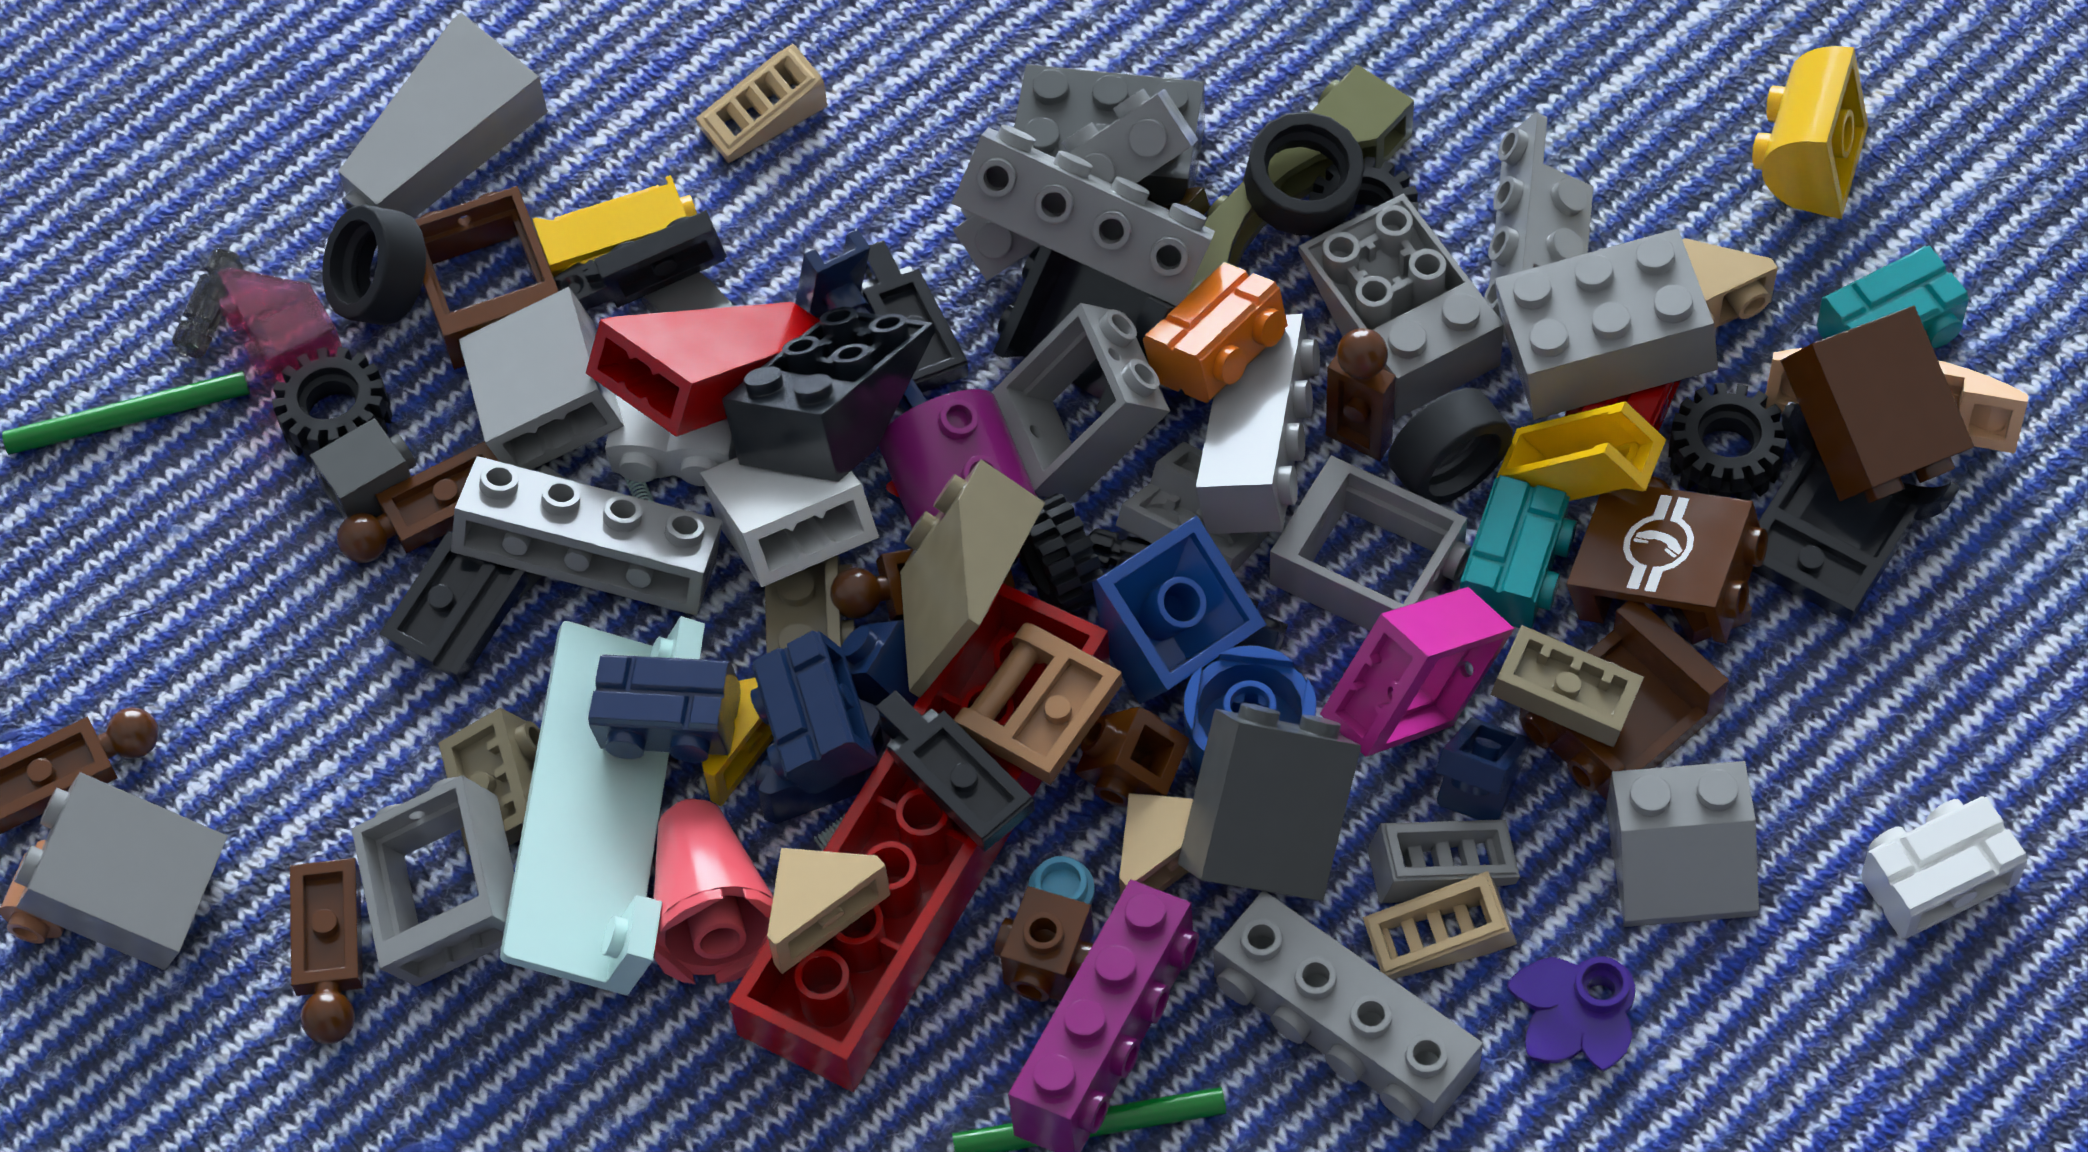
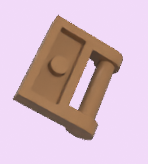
M1025 623L1011 641L1014 647L978 698L970 708H961L953 720L982 748L1051 785L1122 686V672L1038 626ZM1034 664H1047L1048 666L1005 726L995 722L994 719Z

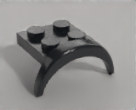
M1790 401L1782 412V426L1786 438L1799 460L1759 520L1760 528H1764L1767 531L1768 545L1762 565L1760 567L1753 566L1752 572L1851 623L1914 522L1942 513L1948 508L1960 487L1953 481L1940 487H1922L1902 482L1904 490L1869 504L1864 492L1839 501L1798 403Z

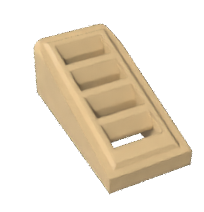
M792 44L772 56L696 117L697 126L725 160L731 163L828 107L825 84L821 75L799 49ZM793 83L795 88L792 89L789 85ZM773 94L779 99L774 105L768 99ZM752 106L760 115L756 120H753L746 111ZM732 118L742 129L736 136L725 125V122Z
M1489 871L1362 917L1380 971L1392 980L1491 954L1517 944L1498 888ZM1481 905L1487 924L1475 928L1469 908ZM1454 912L1461 934L1450 938L1442 915ZM1428 919L1436 943L1424 947L1416 922ZM1402 926L1410 949V953L1398 956L1389 930Z

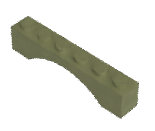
M1356 64L1341 81L1333 80L1322 92L1317 106L1311 112L1331 117L1347 128L1361 147L1363 161L1365 162V157H1375V168L1381 169L1385 160L1389 161L1412 136L1414 99ZM1304 147L1287 148L1276 153L1270 159L1268 174L1276 188L1289 197L1302 199L1309 195L1310 191L1313 192V183L1318 175L1325 179L1326 168L1334 163L1319 151ZM1244 178L1243 182L1229 196H1220L1212 204L1206 215L1207 220L1204 226L1215 232L1186 297L1224 262L1237 267L1247 247L1262 228L1268 224L1258 217L1247 200Z

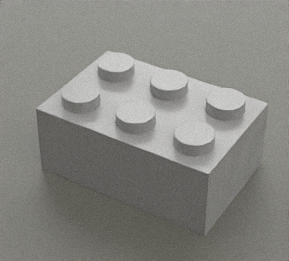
M1678 228L1494 279L1500 318L1504 324V333L1534 420L1718 370L1714 322Z

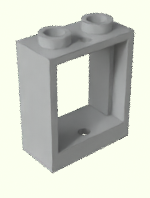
M1080 303L992 391L1037 496L1049 497L1058 493L1062 494L1066 501L1076 502L1170 412L1159 388V378L1152 367L1149 366L1136 338V328L1124 312ZM1097 358L1116 401L1071 444L1053 401Z
M1331 455L1270 551V584L1371 631L1381 613L1440 596L1438 593L1448 578L1456 581L1461 576L1472 549L1471 546L1465 544L1467 517ZM1344 511L1434 551L1433 556L1403 604L1313 562Z
M463 775L446 778L433 784L430 791L403 804L386 806L380 809L374 818L351 828L379 968L417 987L501 947L514 869L497 795ZM464 827L479 896L418 924L405 855Z

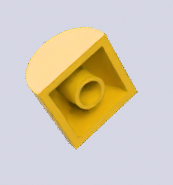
M1830 46L1817 48L1801 55L1791 67L1786 87L1772 86L1770 88L1767 98V119L1769 122H1775L1772 134L1757 133L1753 145L1752 162L1754 169L1762 170V177L1768 189L1788 206L1842 219L1867 133L1868 119L1854 47Z

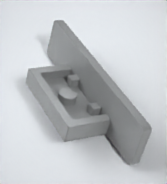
M1537 112L1532 114L1517 128H1511L1503 137L1498 150V158L1502 162L1500 182L1493 200V206L1497 212L1495 233L1488 250L1489 259L1492 260L1490 283L1484 299L1499 318L1500 311L1495 278L1588 253L1593 186L1543 164L1547 117Z

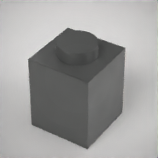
M375 418L310 455L322 489L344 520L357 513H368L375 517L381 515L383 512L379 507L375 494L410 478L409 470L416 466V461L402 437L397 433L389 438Z

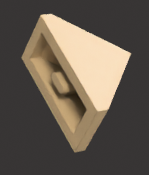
M1129 793L1119 874L1120 896L1130 879L1164 891L1188 873L1187 870L1178 865V860L1193 802L1192 798Z
M781 848L767 937L774 965L782 974L890 896L886 866L878 856Z

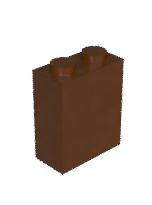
M1915 305L1812 343L1780 360L1839 501L1864 492L1868 504L1904 490L1905 488L1901 481L1903 476L1915 472L1919 483H1922L1956 469L1951 457L1975 447Z

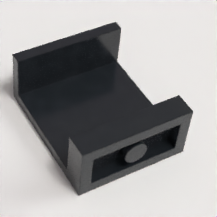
M1041 245L1032 251L1025 262L1022 271V278L1025 279V282L1016 302L1011 303L1005 309L999 320L997 333L1000 337L993 353L1002 358L1020 356L1026 358L1080 303L1124 312L1136 328V338L1148 362L1143 338L1161 320L1166 318L1176 306ZM1097 358L1072 382V384L1100 399L1096 410L1104 413L1116 401Z

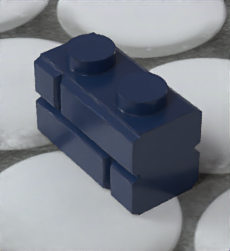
M810 631L787 643V648H777L753 661L752 668L758 687L751 690V700L761 720L766 725H770L775 742L768 745L767 753L772 767L782 780L792 781L809 794H818L842 782L843 777H852L877 764L878 758L848 663L841 647L822 632Z
M603 654L600 656L595 679L596 690L593 691L588 716L589 726L600 749H605L609 754L623 759L640 758L644 755V751L669 752L674 758L691 763L703 762L708 759L709 754H730L735 729L734 719L737 717L741 694L740 683L730 661Z

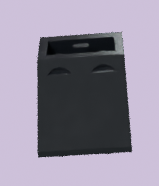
M838 307L825 312L820 317L818 323L799 338L787 342L780 353L761 368L749 372L741 384L722 398L739 464L825 480L840 481L877 449L935 333L934 323L906 319L901 314L876 315L857 312L852 307Z

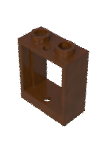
M518 186L499 192H489L475 200L442 211H431L415 219L422 230L426 247V272L422 285L454 370L465 366L459 342L460 338L559 292ZM517 237L535 284L450 312L433 264Z

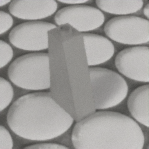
M462 12L459 13L444 29L338 170L346 194L342 198L345 209L348 210L360 205H370L401 211L413 218L417 217L548 112L539 76Z

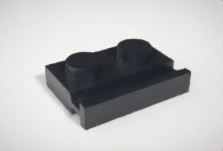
M448 531L379 635L384 644L435 671L440 670L450 675L454 681L462 684L528 584L529 578L523 570L451 552L452 533Z

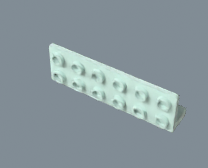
M680 616L668 637H658L653 646L570 621H564L560 626L556 639L502 939L500 959L503 962L627 996L652 963L662 901L647 898L646 896L669 752L644 751V755L637 759H623L613 756L605 749H600L589 726L588 716L593 691L596 690L595 679L599 659L602 654L700 659L705 623Z

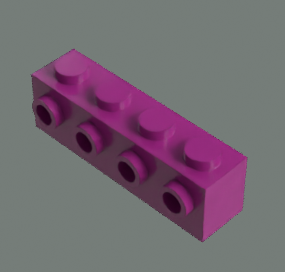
M1132 879L1129 880L1008 1093L1014 1136L1053 1152H1081L1090 1134H1094L1099 1130L1106 1117L1113 1092L1121 1078H1126L1135 1065L1140 1044L1150 1025L1156 1024L1161 1018L1169 999L1171 987L1180 971L1186 970L1194 958L1199 942V933L1193 931L1191 902Z

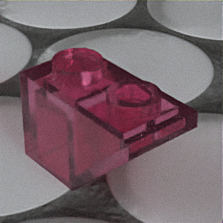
M230 267L218 272L227 295L218 299V304L231 330L235 333L244 328L250 340L242 344L258 376L269 372L275 383L276 381L285 383L281 372L287 365L296 371L299 370L300 366L297 357L307 353L310 361L319 359L317 349L324 347L328 348L331 357H336L338 347H342L336 327L309 283Z

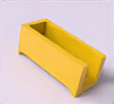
M670 175L665 177L667 184L660 187L656 185L555 217L554 220L533 218L532 220L540 245L554 277L578 262L585 264L590 259L594 260L609 253L621 243L636 241L664 229L678 218L696 215L697 212L691 196L687 195L680 198Z
M1624 401L1517 428L1497 478L1503 475L1529 482L1531 487L1540 485L1563 491L1570 497L1569 501L1625 488L1646 491L1666 439Z

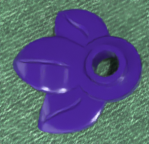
M1599 956L1575 965L1560 958L1548 957L1537 960L1522 968L1507 983V990L1516 999L1535 1010L1530 1019L1525 1039V1050L1529 1059L1541 1063L1557 1064L1570 1060L1583 1051L1588 1061L1594 1067L1604 1072L1618 1063L1627 1053L1633 1034L1627 1013L1633 1005L1636 988L1631 973L1617 960ZM1594 986H1604L1612 992L1613 996L1608 1000H1599L1593 998L1588 991Z

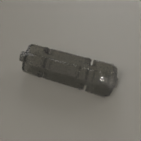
M217 248L209 254L203 268L208 273L200 275L182 315L187 320L179 322L172 337V343L175 345L176 352L182 356L200 359L208 350L212 340L208 333L216 331L233 293L228 287H233L237 284L243 270L240 256L233 251Z

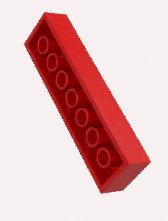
M1002 583L980 626L925 693L917 700L913 708L921 715H924L931 708L938 714L945 711L952 719L955 718L961 708H970L1014 647L1011 641L1025 623L1038 626L1110 665L1108 630ZM1034 664L994 719L995 722L1005 726L1048 666L1047 664ZM984 749L1032 797L1034 796L1042 780ZM886 750L823 851L878 856L886 866L890 896L783 974L774 965L767 939L728 1001L737 1035L854 1093L1012 830L984 852L895 764V759Z

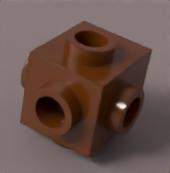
M1140 706L1103 715L1097 719L1081 742L1083 754L1075 774L1094 785L1093 791L1099 798L1120 807L1128 806L1129 793L1167 796L1190 739L1163 722L1154 713Z
M1027 886L1015 919L1006 917L1003 920L994 946V956L1001 958L1004 984L1009 985L1014 992L1029 1000L1044 1002L1051 998L1061 1001L1093 946V943H1090L1094 934L1091 904Z

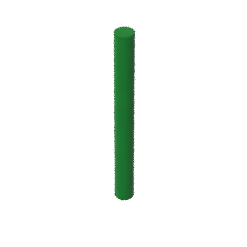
M243 370L2 431V438L7 454L11 455L250 394L249 384Z
M1222 1087L1109 1106L1101 1127L1096 1133H1091L1089 1138L1226 1114ZM1012 1123L952 1133L955 1152H1009L1038 1147L1034 1143L1014 1136Z

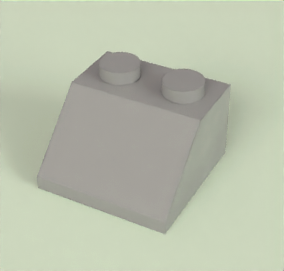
M1745 761L1612 771L1606 813L1624 927L1758 916L1756 819Z

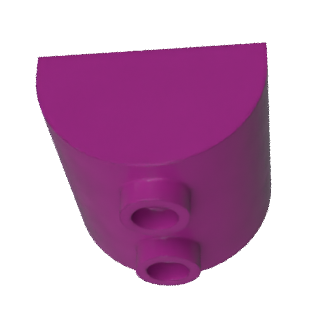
M968 389L956 391L913 407L888 425L878 445L912 528L925 511L934 517L939 513V510L933 507L951 477L956 474L965 479L980 459L1037 497L996 397L987 390Z

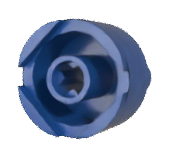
M1260 646L1234 647L1219 653L1218 660L1212 662L1203 670L1201 666L1192 675L1184 695V734L1190 739L1186 754L1197 781L1215 709L1239 713L1241 703L1255 704L1280 712L1279 721L1299 725L1303 714L1316 716V695L1308 677L1306 680L1293 667L1294 662L1283 653Z

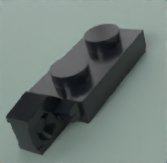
M705 210L691 217L678 218L672 221L666 228L639 240L621 243L609 253L594 260L590 259L585 264L578 262L553 278L558 291L569 287L586 311L609 301H614L616 307L619 308L724 262L727 255L708 212Z
M884 240L870 244L865 271L867 281L863 282L861 290L862 295L869 304L868 313L876 315L901 314L906 319L934 323L935 333L912 377L921 393L968 376L967 359L919 268L913 270L909 265L899 269Z
M896 690L876 706V710L879 712L878 725L892 739L886 746L887 751L895 759V764L984 852L1035 811L1032 796L945 711L938 714L931 708L924 715H921Z

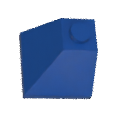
M1197 515L1092 582L1100 627L1108 630L1110 659L1117 670L1122 672V678L1139 704L1168 691L1195 673L1201 666L1204 667L1219 657V653L1231 649L1267 625Z

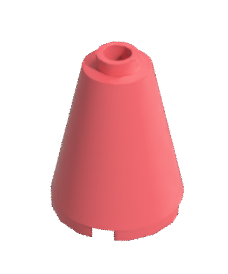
M685 799L667 809L659 819L653 899L662 901L654 959L665 974L683 983L696 984L694 975L715 974L717 984L740 979L745 976L768 939L767 933L773 895L721 809L716 804L701 799Z

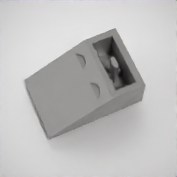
M1404 193L1299 245V253L1342 337L1351 330L1368 328L1376 331L1385 340L1388 347V359L1385 368L1388 372L1396 375L1394 419L1500 366L1504 330L1503 322Z

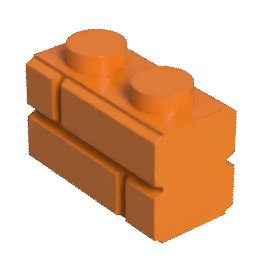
M1225 262L1220 265L1143 338L1149 366L1156 372L1160 385L1175 391L1182 389L1185 395L1208 403L1227 384L1236 383L1243 375L1246 366L1266 347H1273L1281 340L1288 326L1280 288L1273 280L1254 273L1249 276L1246 270Z

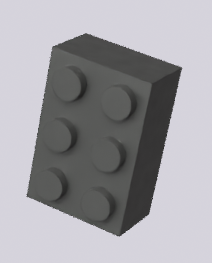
M1026 64L1014 128L1029 134L1036 140L1033 148L1056 158L1058 151L1067 152L1061 142L1093 122L1098 131H1101L1119 119L1113 108L1144 88L1151 98L1165 88L1198 141L1192 147L1137 182V184L1150 192L1149 195H1151L1153 203L1160 206L1172 205L1173 203H1179L1184 198L1187 188L1195 187L1205 128L1204 81Z

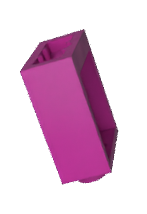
M1469 587L1381 613L1320 712V715L1323 718L1340 723L1339 732L1360 744V752L1365 757L1452 727L1515 628ZM1467 661L1473 666L1472 675L1468 674L1465 669Z

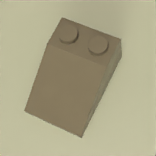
M982 459L979 460L965 479L956 474L951 477L933 507L939 510V513L934 517L925 511L904 542L913 549L900 572L909 691L919 698L980 626L1045 505L1044 501Z

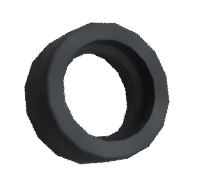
M1312 112L1285 114L1267 123L1253 140L1244 175L1247 200L1258 217L1276 230L1298 236L1322 234L1341 224L1355 206L1365 170L1361 147L1351 132L1331 117ZM1304 147L1319 151L1332 160L1337 167L1340 175L1338 188L1333 194L1319 200L1304 201L1289 197L1276 188L1269 178L1268 166L1270 159L1276 153L1287 148Z
M370 205L349 208L337 220L330 233L323 257L322 281L326 299L333 311L347 320L378 325L397 323L408 314L420 294L426 272V247L422 230L412 216L401 211ZM378 246L377 267L374 279L370 284L371 263L375 249Z
M1463 388L1431 402L1407 422L1397 434L1389 450L1388 466L1408 491L1440 505L1453 501L1469 492L1494 471L1504 459L1508 448L1512 444L1513 429L1480 389Z

